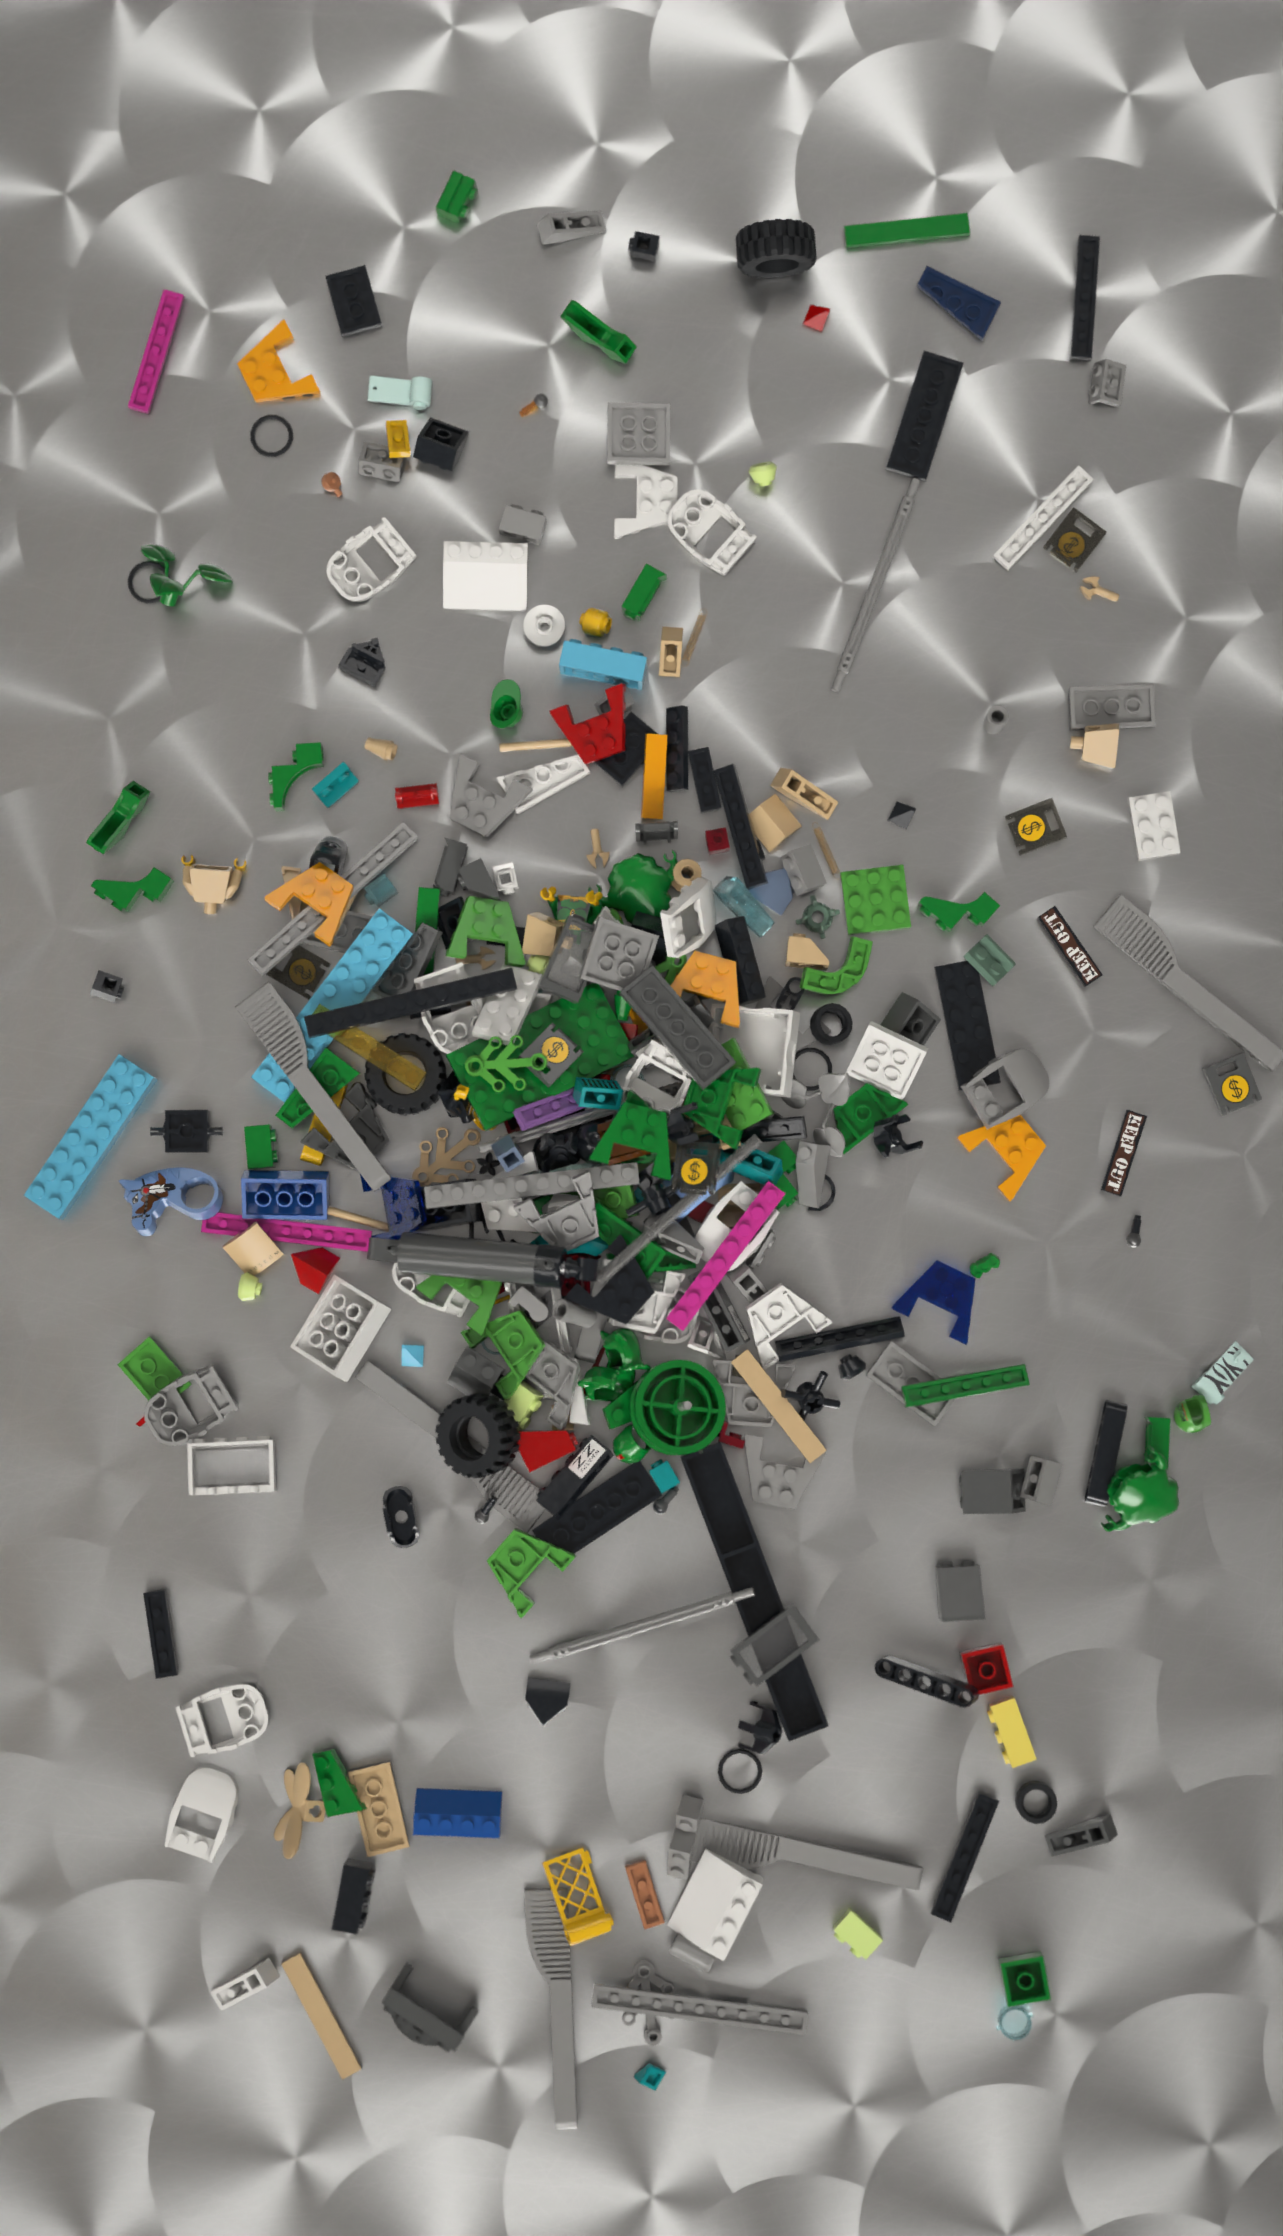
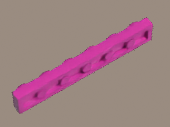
M163 290L129 400V409L146 414L150 412L185 298L183 294Z

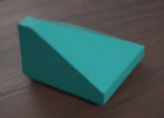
M649 2063L638 2071L634 2078L639 2084L656 2091L666 2071Z

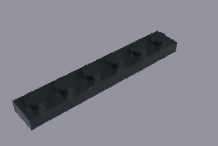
M1079 235L1070 359H1092L1100 236Z
M730 764L714 770L715 778L746 888L750 890L767 884L768 880L736 766Z
M898 1316L819 1332L817 1334L775 1341L779 1362L901 1338L905 1337L901 1318Z
M978 1792L931 1910V1915L950 1923L952 1922L999 1800Z

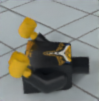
M452 1071L439 1089V1096L449 1117H460L462 1123H470L474 1117L472 1114L473 1107L467 1098L469 1087L461 1085L454 1071Z

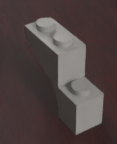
M687 1795L682 1797L676 1815V1828L669 1846L667 1875L688 1880L696 1836L703 1814V1799Z

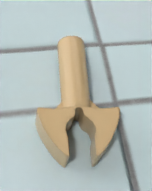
M1099 577L1083 579V582L1092 585V589L1080 586V591L1088 600L1097 594L1112 601H1118L1119 594L1099 586Z
M595 828L590 831L593 852L591 855L586 856L589 863L596 869L595 859L599 855L603 859V867L605 868L610 853L602 851L599 830Z
M480 946L481 951L477 955H467L464 959L456 958L455 961L456 964L460 962L463 964L479 963L482 965V970H486L493 966L496 960L485 961L481 958L487 954H495V952Z

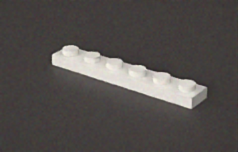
M1078 465L993 555V558L1009 571L1094 479Z

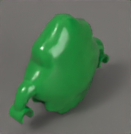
M672 850L674 855L672 860L668 859L667 854L664 853V860L670 863L668 870L658 866L653 857L644 856L640 853L615 863L608 876V882L611 885L608 897L602 896L600 899L602 900V907L606 906L609 909L614 908L623 911L627 922L631 924L636 911L661 918L660 912L662 910L667 911L670 908L669 902L672 898L668 891L675 880L672 872L675 864L678 862L677 852ZM597 883L598 892H602V886Z
M1147 1447L1152 1452L1151 1454H1143L1150 1463L1142 1465L1132 1463L1119 1468L1113 1476L1111 1483L1107 1487L1110 1505L1114 1506V1510L1118 1512L1121 1519L1114 1522L1110 1515H1106L1105 1518L1108 1523H1101L1105 1531L1125 1530L1131 1525L1145 1521L1153 1524L1178 1509L1177 1481L1168 1477L1166 1471L1167 1461L1154 1447Z

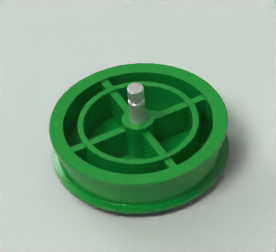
M672 1360L655 1365L639 1378L630 1398V1417L636 1433L650 1448L667 1455L690 1454L705 1448L719 1434L725 1419L726 1403L719 1382L710 1371L692 1361Z

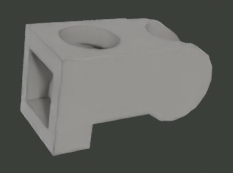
M524 1284L520 1286L508 1301L513 1307L519 1303L530 1313V1317L535 1321H543L549 1313L548 1305Z

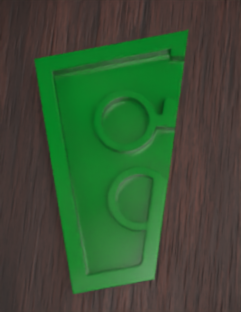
M637 1381L602 1409L609 1429L632 1422L630 1417V1398Z
M335 1749L313 1753L312 1756L327 1817L367 1809L365 1803H361L357 1796L355 1785H351L346 1776L347 1771Z

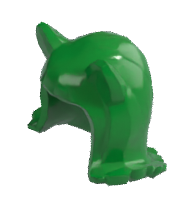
M618 1328L611 1334L603 1330L600 1331V1335L604 1340L603 1347L608 1358L606 1367L611 1368L623 1365L624 1372L633 1371L634 1369L647 1371L651 1369L650 1365L643 1363L639 1341L633 1331L626 1328Z
M623 1365L619 1366L618 1369L605 1366L592 1367L586 1372L584 1378L578 1381V1386L585 1388L586 1394L584 1397L586 1400L613 1401L632 1386L636 1376L635 1369L624 1372Z

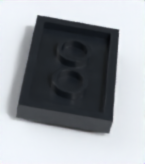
M365 265L325 276L342 337L382 326Z
M632 712L624 719L625 751L593 762L622 787L644 763L645 734H658Z

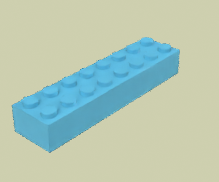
M118 1054L23 1196L56 1218L64 1220L158 1079Z

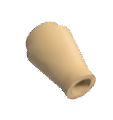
M370 737L366 740L365 749L385 761L388 759L393 760L397 753L398 746L393 741Z

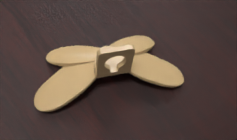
M303 1762L297 1766L295 1774L290 1769L284 1773L285 1789L293 1807L285 1813L277 1824L274 1839L276 1841L283 1839V1856L286 1859L293 1858L299 1848L302 1835V1821L323 1822L325 1816L323 1801L306 1800L310 1789L311 1775L308 1766ZM318 1805L320 1812L318 1816L313 1817L309 1810Z

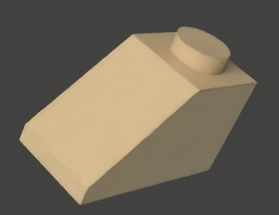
M662 627L659 676L680 677L683 628Z

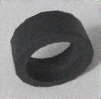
M826 1004L818 1008L810 1019L811 1032L816 1040L822 1044L834 1045L840 1043L852 1031L853 1021L851 1015L840 1004ZM827 1012H833L841 1020L842 1030L837 1036L827 1035L821 1027V1017Z
M1031 1781L1022 1785L1018 1790L1015 1798L1016 1809L1027 1822L1033 1824L1045 1823L1056 1813L1057 1797L1053 1790L1045 1783ZM1032 1790L1043 1791L1049 1799L1048 1808L1041 1815H1032L1024 1807V1798Z

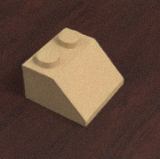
M793 933V936L788 937L785 967H809L816 970L828 969L829 960L810 938H806L805 934Z

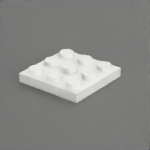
M870 1021L846 1073L903 1101L928 1048Z

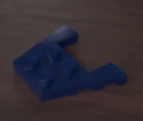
M360 1174L363 1192L373 1191ZM391 1177L390 1181L379 1188L382 1191L389 1232L373 1235L372 1238L400 1240L403 1232H413L426 1223L419 1180Z
M936 1260L899 1298L891 1309L909 1317L917 1299H923L958 1317L948 1337L967 1345L976 1279Z

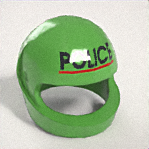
M1194 1395L1190 1399L1181 1401L1175 1407L1174 1421L1181 1430L1188 1433H1196L1211 1425L1210 1412L1204 1395Z

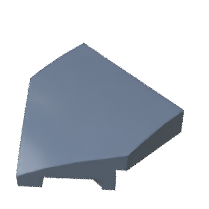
M785 868L765 871L768 883L747 890L746 893L782 915L794 897L791 881Z

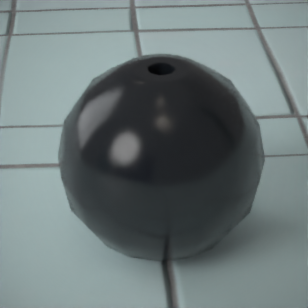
M593 1120L586 1122L575 1132L578 1136V1150L576 1154L587 1163H600L588 1159L600 1140L597 1125L604 1123L602 1121Z

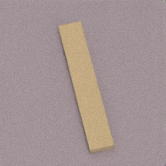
M748 1349L731 1361L735 1369L809 1463H812L827 1451L786 1398H782V1392Z
M300 1952L282 1962L283 1969L342 2080L361 2070L362 2067L302 1953Z

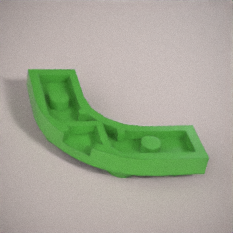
M855 936L851 937L844 964L832 973L804 967L800 988L820 994H837L857 984L867 969L873 941Z

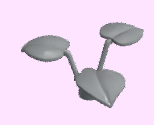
M827 1073L822 1075L818 1081L820 1090L810 1095L806 1094L807 1088L802 1082L793 1079L791 1097L781 1098L788 1106L800 1109L806 1105V1099L822 1094V1100L827 1104L831 1103L822 1123V1128L818 1127L813 1132L815 1143L829 1145V1155L843 1156L845 1149L844 1136L837 1128L827 1127V1122L834 1106H842L848 1101L850 1094L849 1074Z

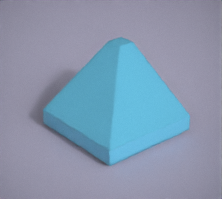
M402 1345V1366L423 1367L424 1346Z

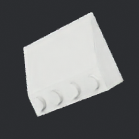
M444 541L443 609L527 611L528 543Z
M334 1274L290 1347L332 1375L348 1382L390 1313L391 1308Z
M705 1848L667 1926L705 1952L724 1961L763 1885V1877Z

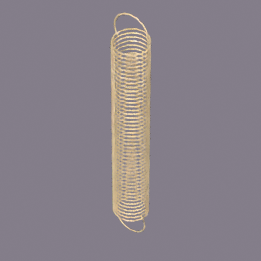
M700 613V617H699V620H698V623H697V626H696V629H695V633H694V636H693V639H692V643H691V646H690V649H689V653H688V656H687V659H686V661H689V662H690L689 659H691V658L689 657V655L692 656V655L690 654V652L693 653V652L691 651V648H692V644H693V641H694V638H695V635H696V631H697V628H698V625H699V622H700L702 613ZM704 614L702 616L701 623L696 635L697 639L703 627L704 621L706 619V617H704ZM693 629V631H692V633H691V636H690V638H689L688 644H687V646H686V649H685L686 652H684L685 655H683V656H684V660H685V658H686V654H687V651H688V648H689V645H690V641H691V638H692L694 629Z
M821 827L819 829L816 828L813 831H815L825 859L827 858L826 861H828L834 876V873H839L838 866H836L837 864L831 851V856L829 854Z

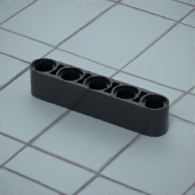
M1106 1400L1104 1403L1085 1493V1503L1106 1507L1108 1504L1109 1494L1107 1487L1111 1483L1115 1472L1127 1414V1404Z
M892 1655L879 1659L875 1664V1672L881 1678L959 1707H969L979 1698L977 1688L971 1684ZM884 1662L890 1665V1671L884 1669ZM903 1669L910 1672V1679L903 1675ZM924 1676L929 1678L930 1686L924 1684ZM943 1684H947L950 1687V1694L943 1690ZM963 1691L970 1694V1701L964 1699Z

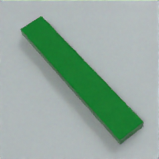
M968 213L847 225L844 226L846 248L969 236L970 227Z
M1021 1364L905 1385L901 1387L905 1408L1024 1387L1030 1385L1026 1365Z

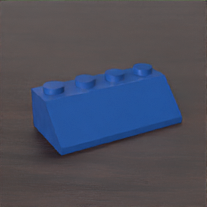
M244 1170L241 1177L242 1219H328L329 1171Z
M416 1788L413 1835L500 1838L502 1791Z

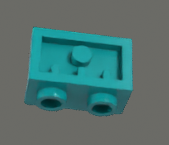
M343 761L314 786L312 790L327 808H330L359 783V780Z

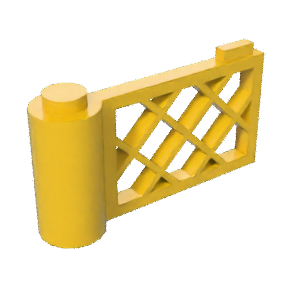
M583 1848L542 1862L563 1923L564 1933L570 1946L611 1931V1926L614 1925L611 1914H606L596 1888L589 1864L592 1863L588 1850L584 1851ZM577 1854L580 1855L582 1861L579 1870L568 1865L571 1857ZM567 1858L565 1863L561 1862V1860ZM556 1862L564 1866L559 1877L551 1874L548 1865ZM566 1868L577 1872L572 1884L562 1879ZM580 1874L588 1878L589 1884L586 1891L575 1886ZM560 1882L571 1887L566 1898L558 1895L557 1888ZM573 1889L584 1893L579 1905L569 1900ZM587 1895L595 1899L597 1908L588 1910L582 1907ZM567 1903L578 1908L575 1916L568 1919L564 1912Z

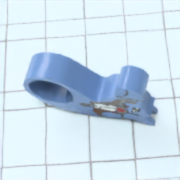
M167 1168L144 1174L135 1180H119V1183L125 1189L124 1198L132 1206V1225L141 1236H151L154 1234L157 1228L156 1219L162 1215L167 1206L173 1207L192 1219L206 1220L216 1215L223 1204V1193L216 1181L204 1172L192 1168ZM202 1184L214 1187L213 1199L207 1206L200 1209H192L186 1206L185 1195L190 1188Z

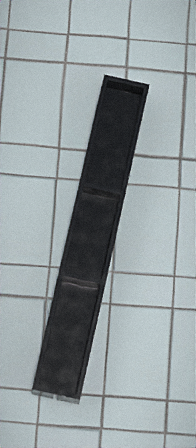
M721 1442L703 1448L704 1453L700 1454L697 1451L680 1458L731 1592L735 1593L751 1587L754 1589L755 1596L736 1601L749 1636L783 1611L784 1607ZM787 1617L751 1643L762 1673H765L798 1648ZM801 1654L765 1680L788 1742L829 1726Z

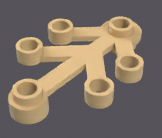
M444 1127L438 1128L436 1131L438 1138L436 1159L429 1167V1153L432 1151L433 1146L429 1141H422L419 1145L421 1150L420 1167L416 1168L412 1174V1180L415 1185L422 1187L428 1186L432 1182H449L448 1179L451 1176H455L456 1180H459L458 1176L454 1173L447 1176L434 1174L440 1168L464 1170L466 1173H472L475 1170V1163L473 1161L466 1160L465 1162L451 1161V1159L467 1146L479 1144L481 1141L480 1132L473 1128L468 1129L464 1134V1139L445 1153L446 1139L449 1137V1131ZM441 1130L446 1131V1136L443 1138L439 1137V1131ZM470 1133L476 1134L474 1141L468 1139ZM428 1143L430 1145V1149L428 1151H424L422 1149L423 1144ZM472 1163V1170H466L465 1165ZM421 1173H425L427 1175V1178L424 1181H421L419 1179V1175Z

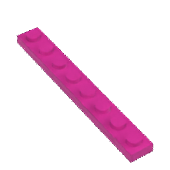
M769 1181L766 1183L666 1317L667 1320L684 1331L784 1197L785 1193Z
M217 1213L209 1219L202 1220L201 1232L236 1236L257 1222L272 1241L368 1252L369 1238H372L373 1232L276 1219H242V1215Z

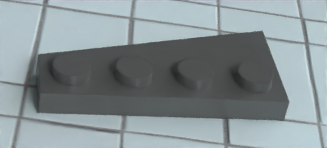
M422 923L407 943L405 951L398 955L394 966L390 971H386L383 981L379 986L376 985L372 992L385 998L416 990L414 979L424 975L443 932Z

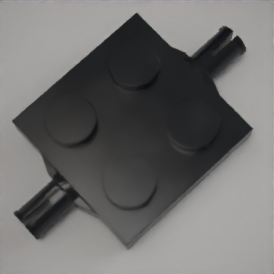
M165 1110L163 1127H150V1131H159L150 1132V1136H163L165 1153H208L210 1135L223 1136V1132H215L223 1131V1127H210L208 1110Z

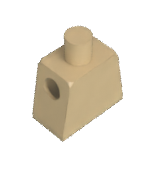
M1119 724L1085 726L1084 737L1071 736L1070 749H1082L1083 761L1115 768Z
M540 912L527 914L522 948L523 954L550 956L564 923ZM565 936L558 954L562 952L563 948L571 949L573 945L572 937Z

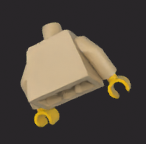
M191 855V861L186 863L185 856L181 857V861L185 866L183 867V885L189 895L193 896L195 902L204 903L205 914H216L217 904H224L226 899L231 898L238 889L243 875L242 871L247 867L246 860L244 865L239 867L236 865L238 862V858L234 860L235 870H233V867L196 864L193 855Z

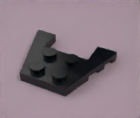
M619 1234L607 1250L616 1257L628 1245ZM633 1257L631 1261H626L627 1264L613 1275L595 1297L576 1283L564 1298L627 1324L654 1294V1290L635 1257Z

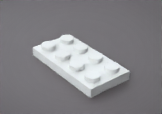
M505 964L502 965L500 970L513 969L517 990L488 996L472 1030V1034L474 1037L485 1040L499 1036L503 1044L508 1045L511 1037L519 1034L539 989L537 984L542 974ZM498 1039L492 1040L493 1042L499 1043Z

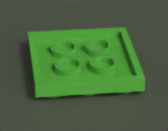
M903 865L840 873L848 935L911 928Z

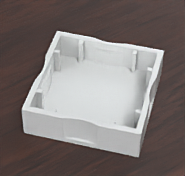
M712 1004L711 1015L714 1022L709 1026V1031L720 1044L732 1038L736 1039L750 1068L761 1069L758 1083L764 1095L791 1097L800 1013L794 1010L773 1008L750 1009L739 1006L740 1025L739 1028L720 1023L725 1004Z

